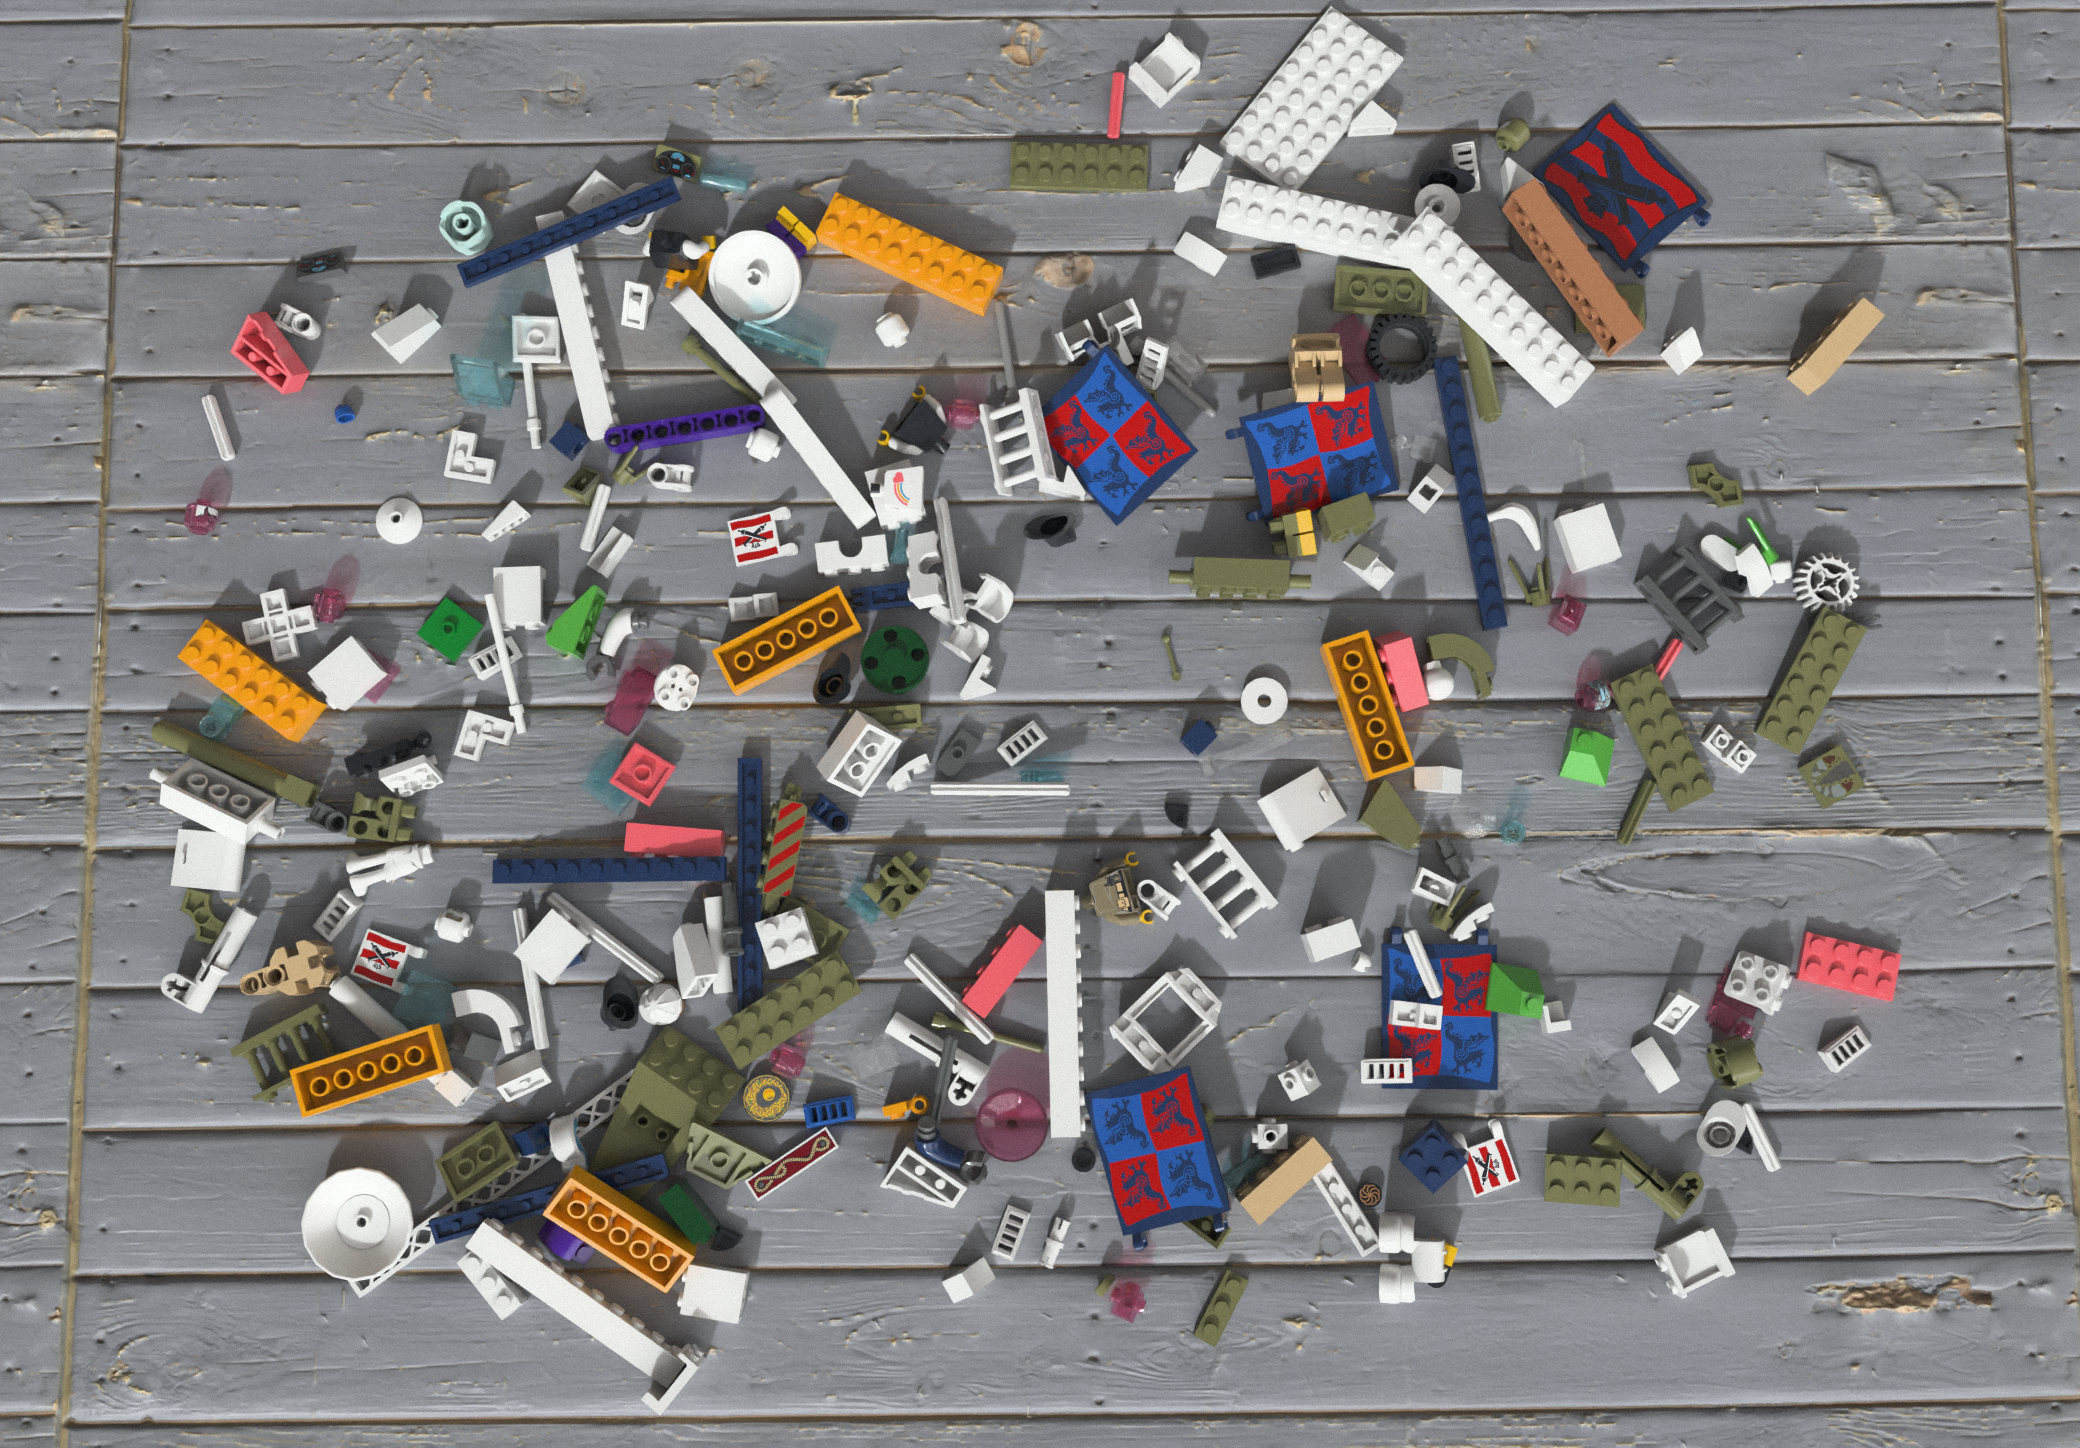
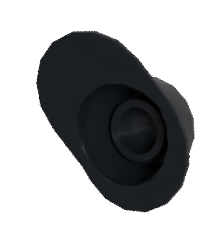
M1438 159L1428 164L1427 171L1419 179L1421 189L1431 184H1443L1453 189L1456 194H1464L1471 191L1476 183L1474 176L1470 172L1460 169L1448 159Z
M1071 512L1041 516L1030 521L1025 526L1023 533L1026 538L1033 540L1044 539L1050 546L1060 547L1076 541L1077 536L1073 526L1076 516Z
M834 650L823 658L812 690L813 697L819 704H838L849 695L851 690V681L849 679L851 665L846 653Z
M614 976L608 979L604 985L600 1017L604 1024L609 1027L610 1031L630 1029L638 1022V992L635 985L628 978Z

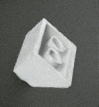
M856 710L816 767L828 782L862 797L902 740L874 718Z

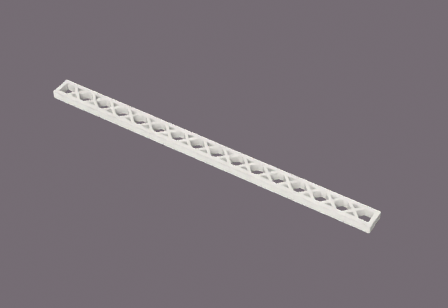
M635 1068L572 1113L577 1117V1124L580 1114L591 1115L590 1123L587 1127L577 1126V1130H580L577 1133L578 1139L615 1113L619 1105L615 1106L616 1101L620 1102L621 1097H617L618 1087L621 1084L628 1085L629 1081L627 1080L631 1078ZM599 1100H611L608 1112L597 1111ZM552 1147L547 1156L539 1155L538 1153L524 1156L531 1158L530 1168L528 1170L518 1169L519 1164L508 1170L507 1172H511L509 1184H499V1177L487 1184V1187H491L490 1198H478V1190L472 1197L469 1196L464 1201H470L471 1207H473L477 1203L483 1204L498 1199L554 1158ZM520 1152L517 1153V1156H518V1158H519V1160H520V1158H521L522 1156H521ZM454 1200L414 1228L411 1233L413 1239L409 1241V1245H411L409 1257L401 1256L398 1260L400 1263L398 1265L396 1263L388 1272L379 1275L381 1276L380 1278H370L369 1286L363 1289L359 1281L348 1280L358 1297L361 1298L432 1247L435 1244L432 1232L430 1241L425 1243L418 1241L420 1231H431L428 1223L431 1218L459 1211L460 1203Z

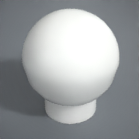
M1439 660L1422 666L1424 672L1422 679L1427 697L1433 700H1442L1448 697L1454 688V679L1450 672L1442 668Z

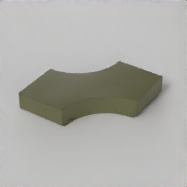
M1712 462L1687 466L1691 490L1697 489L1708 493L1715 500L1718 509L1744 504L1740 482L1722 477L1716 471Z
M187 887L180 911L188 914L193 920L196 928L195 940L214 945L227 922L221 920L216 915L212 905V893Z

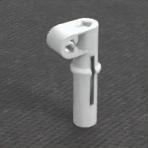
M236 906L206 958H202V966L195 978L188 975L170 973L162 979L161 990L163 994L195 1012L203 1013L223 977L229 975L230 970L228 969L257 921L258 916ZM178 986L187 987L188 990L182 991Z
M896 1012L885 1032L936 1062L935 1066L939 1067L942 1054L940 1051L943 1050L944 1039L901 1013ZM957 1047L951 1071L957 1076L949 1088L948 1097L953 1104L963 1106L974 1097L990 1067ZM960 1077L975 1086V1088L968 1086L964 1091L966 1095L962 1097L958 1095L959 1091L957 1089H960L965 1083L959 1080Z

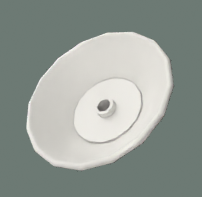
M364 1167L337 1171L320 1182L306 1201L301 1221L304 1246L314 1263L331 1276L350 1281L378 1277L396 1265L409 1246L414 1225L410 1201L399 1183L382 1171ZM361 1217L366 1220L365 1226L360 1224Z

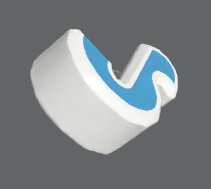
M573 1114L555 1118L550 1122L549 1126L552 1151L555 1158L561 1161L562 1172L566 1176L575 1164L585 1171L589 1169L588 1155L576 1133L577 1117Z

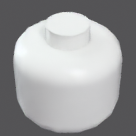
M1776 560L1767 566L1772 580H1775L1776 583H1785V579H1789L1792 576L1790 560Z

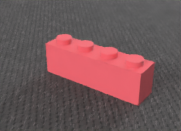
M627 823L624 851L630 852V857L635 858L645 857V854H654V857L723 856L726 832L722 830Z
M1021 924L1018 927L1012 926L1005 936L1008 941L1003 947L1001 945L996 947L990 955L994 958L988 966L984 963L976 974L979 977L974 985L969 983L961 993L964 996L962 1002L984 1019L1043 943L1042 940Z

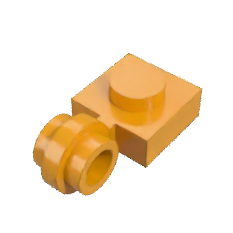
M916 1095L910 1100L885 1105L882 1107L884 1117L890 1116L891 1120L904 1117V1112L912 1110L918 1115L924 1114L928 1111L930 1103L926 1096ZM916 1101H923L924 1108L918 1109L915 1105Z

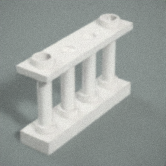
M1027 387L1018 390L1019 401L998 409L987 404L979 405L981 412L979 416L984 427L995 478L994 487L999 495L1013 496L1012 485L1037 477L1038 481L1047 483L1057 481L1039 394L1037 390ZM1023 410L1025 419L1023 424L1000 432L998 418ZM1026 432L1028 433V446L1007 454L1004 453L1002 441ZM1032 455L1034 461L1032 469L1009 476L1007 463Z
M1218 828L1209 835L1212 840L1209 841L1210 844L1183 866L1176 861L1173 864L1175 869L1172 872L1180 882L1185 880L1220 924L1217 928L1225 938L1235 939L1237 935L1233 930L1261 907L1263 909L1267 907L1270 910L1278 902ZM1222 851L1227 857L1224 860L1225 863L1196 885L1188 873L1214 852ZM1236 869L1242 876L1239 879L1240 882L1211 904L1203 892L1230 870L1234 871ZM1252 888L1257 895L1254 897L1255 900L1226 922L1218 911L1245 889L1249 890Z

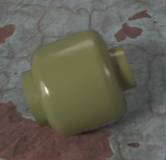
M1511 117L1496 131L1498 147L1507 152H1517L1530 138L1529 124L1522 118Z

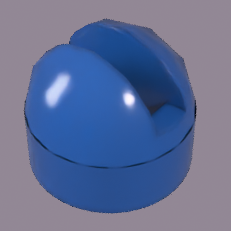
M339 404L334 410L338 423H349L355 419L354 411L348 404H344V406Z

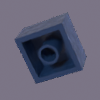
M1433 1118L1399 1150L1398 1160L1434 1194L1468 1163L1469 1152Z

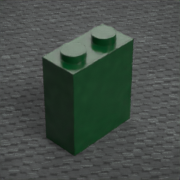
M686 1178L676 1183L658 1198L693 1246L699 1241L702 1245L718 1233L715 1228L721 1223Z

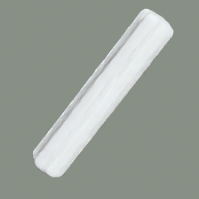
M213 395L204 396L201 401L220 456L225 461L232 460L236 455L216 397Z
M599 484L596 489L580 543V548L584 551L592 552L595 546L611 488L604 484Z
M1412 929L1405 932L1404 938L1429 997L1433 999L1441 996L1442 990L1417 930Z
M1744 1102L1740 1104L1746 1113V1127L1767 1170L1771 1172L1781 1168V1164L1751 1103Z

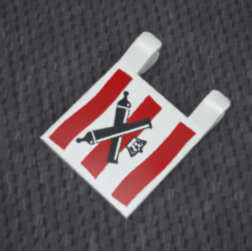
M787 507L727 521L737 567L798 554V546L795 543L780 546L775 521L791 518V512Z
M367 929L350 974L400 994L411 995L414 987L398 981L408 955L425 959L428 951L377 931Z
M1491 1119L1487 1122L1493 1138L1467 1147L1463 1134L1460 1132L1452 1134L1469 1152L1468 1163L1463 1168L1474 1197L1520 1181L1503 1134L1502 1126L1496 1119Z

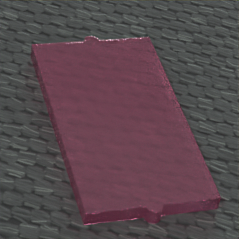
M1354 314L1341 323L1337 322L1335 327L1326 333H1339V346L1342 348V365L1356 385L1369 381L1378 383L1380 374H1375L1372 371L1374 367L1373 365L1369 366V357H1366V344L1369 338L1367 332Z

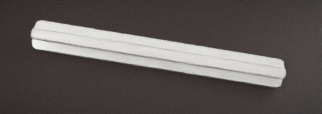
M914 953L909 954L905 958L904 963L984 1044H988L993 1040L994 1033Z

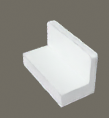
M613 526L586 565L605 578H608L634 540L628 534L621 532Z
M536 1049L494 1068L496 1088L507 1102L552 1082L551 1075L542 1064L541 1053Z

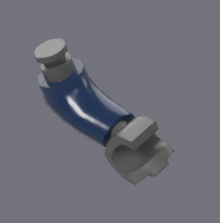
M924 1116L918 1120V1128L914 1131L913 1139L919 1153L934 1162L958 1170L961 1166V1178L970 1185H979L982 1180L986 1179L988 1174L987 1166L983 1163L985 1151L972 1150L964 1155L965 1150L942 1139L939 1130L936 1128L934 1118Z

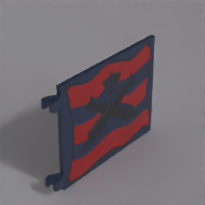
M1614 104L1608 107L1531 173L1544 184L1546 190L1624 272L1632 267L1640 279L1644 278L1651 270L1649 265L1640 259L1692 215L1700 227H1704L1712 218L1708 211L1701 208L1707 203L1702 195Z

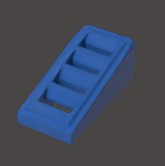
M852 1095L803 1104L807 1128L856 1119ZM841 1102H846L847 1116H843ZM836 1103L838 1117L833 1118L831 1104ZM826 1105L828 1119L825 1120L822 1112V1106ZM816 1107L818 1121L813 1119L812 1108Z

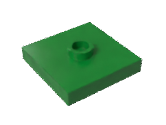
M445 597L416 634L455 663L483 629L484 625L449 598Z

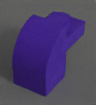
M550 1219L546 1221L538 1233L542 1242L551 1251L568 1262L571 1259L585 1266L596 1250Z

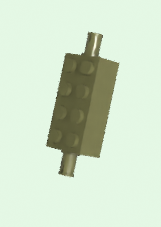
M1194 557L1190 571L1169 569L1168 584H1189L1191 587L1190 593L1196 594V597L1200 598L1210 597V594H1219L1220 598L1226 599L1233 598V595H1243V599H1257V596H1266L1267 600H1280V597H1284L1289 588L1311 589V574H1290V560Z

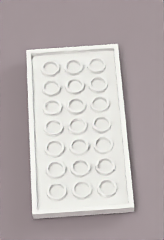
M1330 6L1222 138L1219 146L1271 185L1298 191L1349 129L1350 123L1368 105L1403 62V57Z

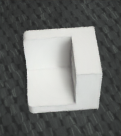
M1561 1001L1543 1003L1542 1018L1540 1019L1542 1033L1572 1030L1570 1020H1565Z

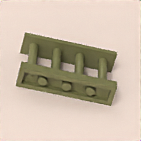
M325 1003L315 1004L230 1048L233 1058L243 1057L248 1060L262 1092L252 1097L254 1101L264 1100V1102H268L279 1096L277 1092L293 1084L289 1072L290 1067L278 1044L281 1036L287 1034V1036L291 1037L304 1065L314 1062L300 1034V1027L306 1023L313 1026L327 1058L348 1051L336 1052L321 1021L323 1019L322 1015L329 1012ZM264 1045L266 1048L269 1047L284 1079L272 1087L256 1055L258 1053L257 1049Z

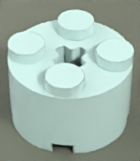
M454 201L448 204L441 212L440 231L449 244L458 252L472 255L483 250L493 238L490 220L474 202Z

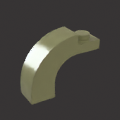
M1451 633L1428 636L1424 640L1429 662L1445 659L1461 662L1471 674L1477 700L1492 695V680L1486 674L1491 673L1495 668L1487 652L1478 643L1468 637Z

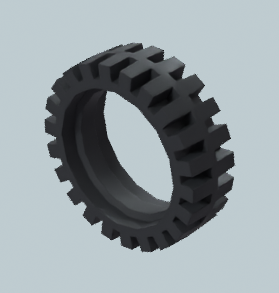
M1397 313L1395 316L1392 314L1386 319H1382L1375 326L1366 344V357H1369V366L1373 365L1374 367L1372 371L1375 374H1380L1379 378L1382 380L1387 378V382L1391 384L1394 381L1397 382V385H1402L1404 382L1410 384L1413 381L1419 380L1430 369L1436 359L1438 345H1435L1437 341L1436 336H1432L1433 329L1426 327L1428 323L1425 320L1420 322V317L1418 316L1412 318L1410 313L1405 315ZM1395 328H1404L1413 332L1420 339L1423 346V357L1416 367L1400 370L1390 366L1383 359L1380 352V341L1387 331Z

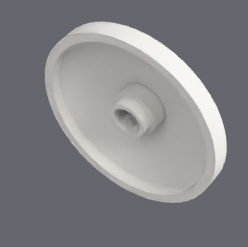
M751 230L737 233L726 239L719 246L711 260L709 285L712 296L726 315L740 323L764 325L775 322L791 310L800 293L802 278L796 255L782 239L768 232Z

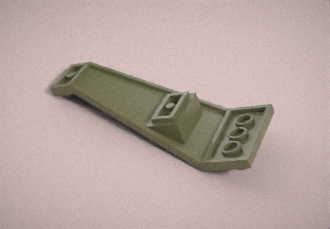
M668 1024L638 1061L588 1173L664 1151L669 1168H671L687 1151L691 1118L693 1117L711 1126L743 1086L746 1079ZM644 1119L647 1124L640 1125L638 1120ZM664 1133L666 1138L659 1139L658 1134ZM659 1180L622 1190L619 1193L637 1204Z

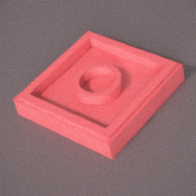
M635 742L609 782L651 807L676 769V766Z

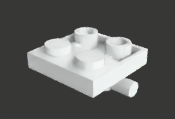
M421 755L378 771L380 780L398 798L409 797L415 792L434 788L437 784L444 782L442 773L434 766L437 764L435 755L429 757Z

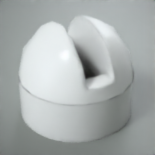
M1358 951L1352 960L1351 968L1359 972L1368 971L1372 965V960L1367 954Z

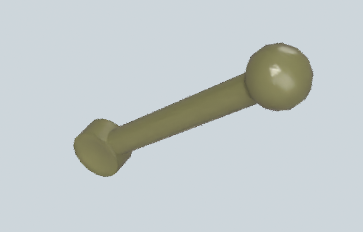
M1163 634L1161 640L1165 643L1173 672L1171 677L1173 681L1177 682L1181 679V674L1176 669L1169 643L1170 636Z

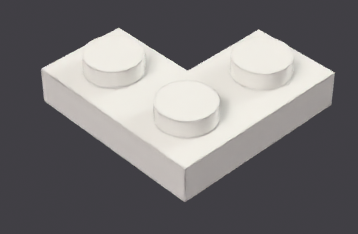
M457 430L452 431L444 471L446 477L492 484L496 461L474 457L478 439L477 434Z
M468 710L454 755L479 762L486 740L509 746L515 723Z

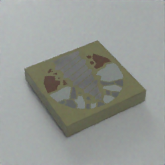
M1841 744L1798 768L1822 809H1826L1866 786Z

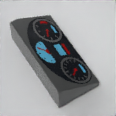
M342 251L297 261L296 276L297 280L302 284L347 274Z

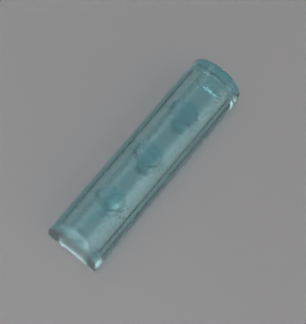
M744 318L739 320L736 327V336L743 342L821 369L825 368L830 352L828 347Z

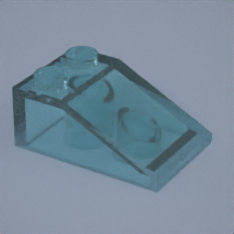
M456 354L450 355L458 394L465 400V403L479 406V403L488 404V407L501 410L502 407L510 408L516 381L497 361Z

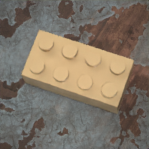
M1864 297L1857 303L1852 301L1835 316L1832 324L1828 325L1819 334L1820 337L1804 351L1805 354L1794 362L1789 368L1792 372L1787 379L1807 396L1826 383L1885 315Z
M1299 1134L1291 1142L1293 1146L1286 1152L1284 1149L1281 1150L1273 1158L1275 1162L1268 1168L1266 1166L1262 1167L1255 1174L1257 1178L1250 1184L1246 1182L1237 1190L1238 1195L1235 1198L1258 1225L1263 1223L1333 1160L1310 1134Z

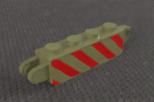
M793 783L785 785L781 799L777 800L776 804L773 803L770 810V817L773 820L771 827L768 826L765 835V841H768L767 850H763L760 864H763L762 874L759 873L756 879V888H759L758 894L762 895L761 912L766 915L775 913L780 899L787 897L792 891L808 811L805 804L801 803V786Z

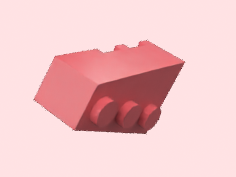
M267 311L248 314L230 352L282 394L301 391L310 373Z
M1397 630L1372 638L1396 709L1403 713L1428 705L1429 702L1411 637Z

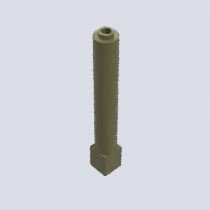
M1457 314L1479 420H1484L1485 423L1496 422L1499 420L1498 417L1502 415V409L1488 343Z
M165 719L156 722L152 727L151 734L154 741L274 792L278 796L304 807L313 808V802L317 799L322 789L320 785L292 775Z

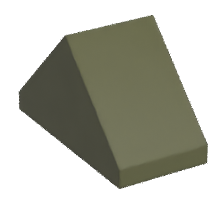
M582 465L565 483L562 491L570 499L591 507L597 486L601 484L604 473Z

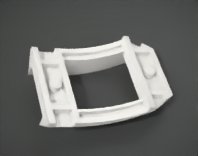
M1189 968L1166 972L1109 1029L1113 1039L1117 1038L1149 1072L1147 1075L1152 1076L1170 1071L1199 1041L1218 1025L1217 1019L1222 1002ZM1171 986L1202 1021L1167 1054L1135 1019Z

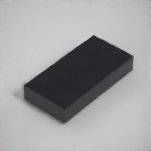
M1295 244L1250 257L1256 280L1301 268Z

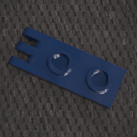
M910 581L850 589L852 595L860 594L861 596L851 598L852 604H862V606L853 607V613L916 606L908 598L907 590L910 588Z

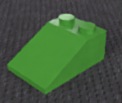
M593 585L554 622L553 627H549L545 637L547 640L546 644L558 652L584 660L608 594L598 586Z

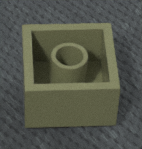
M1367 492L1324 506L1316 516L1325 543L1332 541L1333 544L1346 540V536L1354 533L1355 536H1359L1368 532V528L1372 527L1371 524L1376 519Z

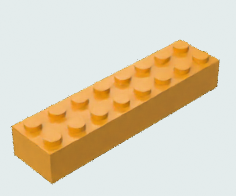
M835 192L816 231L820 243L983 317L1004 277L1003 267Z

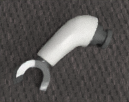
M625 608L615 613L603 635L598 650L600 655L591 657L586 664V674L590 681L598 677L597 669L603 664L607 665V675L610 678H616V667L611 658L615 657L626 635L634 633V630L640 629L641 626H644V629H649L650 619L648 612H644L641 615L640 612H634L633 608Z

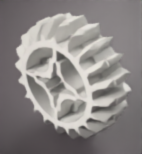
M1820 552L1816 554V557L1811 555L1807 558V561L1801 562V568L1795 571L1799 577L1794 578L1792 581L1798 584L1793 591L1800 592V596L1796 600L1804 599L1803 607L1811 606V613L1820 611L1821 607H1827L1835 612H1842L1845 610V606H1851V599H1855L1858 596L1854 591L1859 589L1860 586L1854 583V581L1859 579V576L1852 575L1856 568H1848L1850 560L1841 562L1842 555L1833 557L1832 552H1828L1826 555ZM1827 568L1832 569L1836 574L1830 573ZM1813 573L1814 584L1811 587L1810 578ZM1833 580L1828 584L1829 586L1819 588V586L1824 584L1823 582ZM1840 581H1841V586H1842V588H1841V593H1840V590H1839V588H1838V584H1839ZM1816 593L1823 595L1829 601L1819 598Z

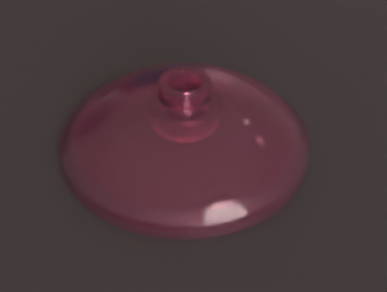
M1019 1088L1001 1089L992 1093L981 1104L975 1121L976 1135L983 1149L992 1157L1005 1162L1022 1161L1034 1155L1043 1145L1048 1132L1047 1114L1041 1102L1030 1092ZM1009 1119L1016 1121L1015 1127L1010 1128L1007 1125Z

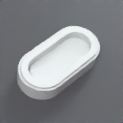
M1708 535L1701 539L1698 550L1702 557L1726 572L1738 570L1734 555L1740 550L1716 535Z

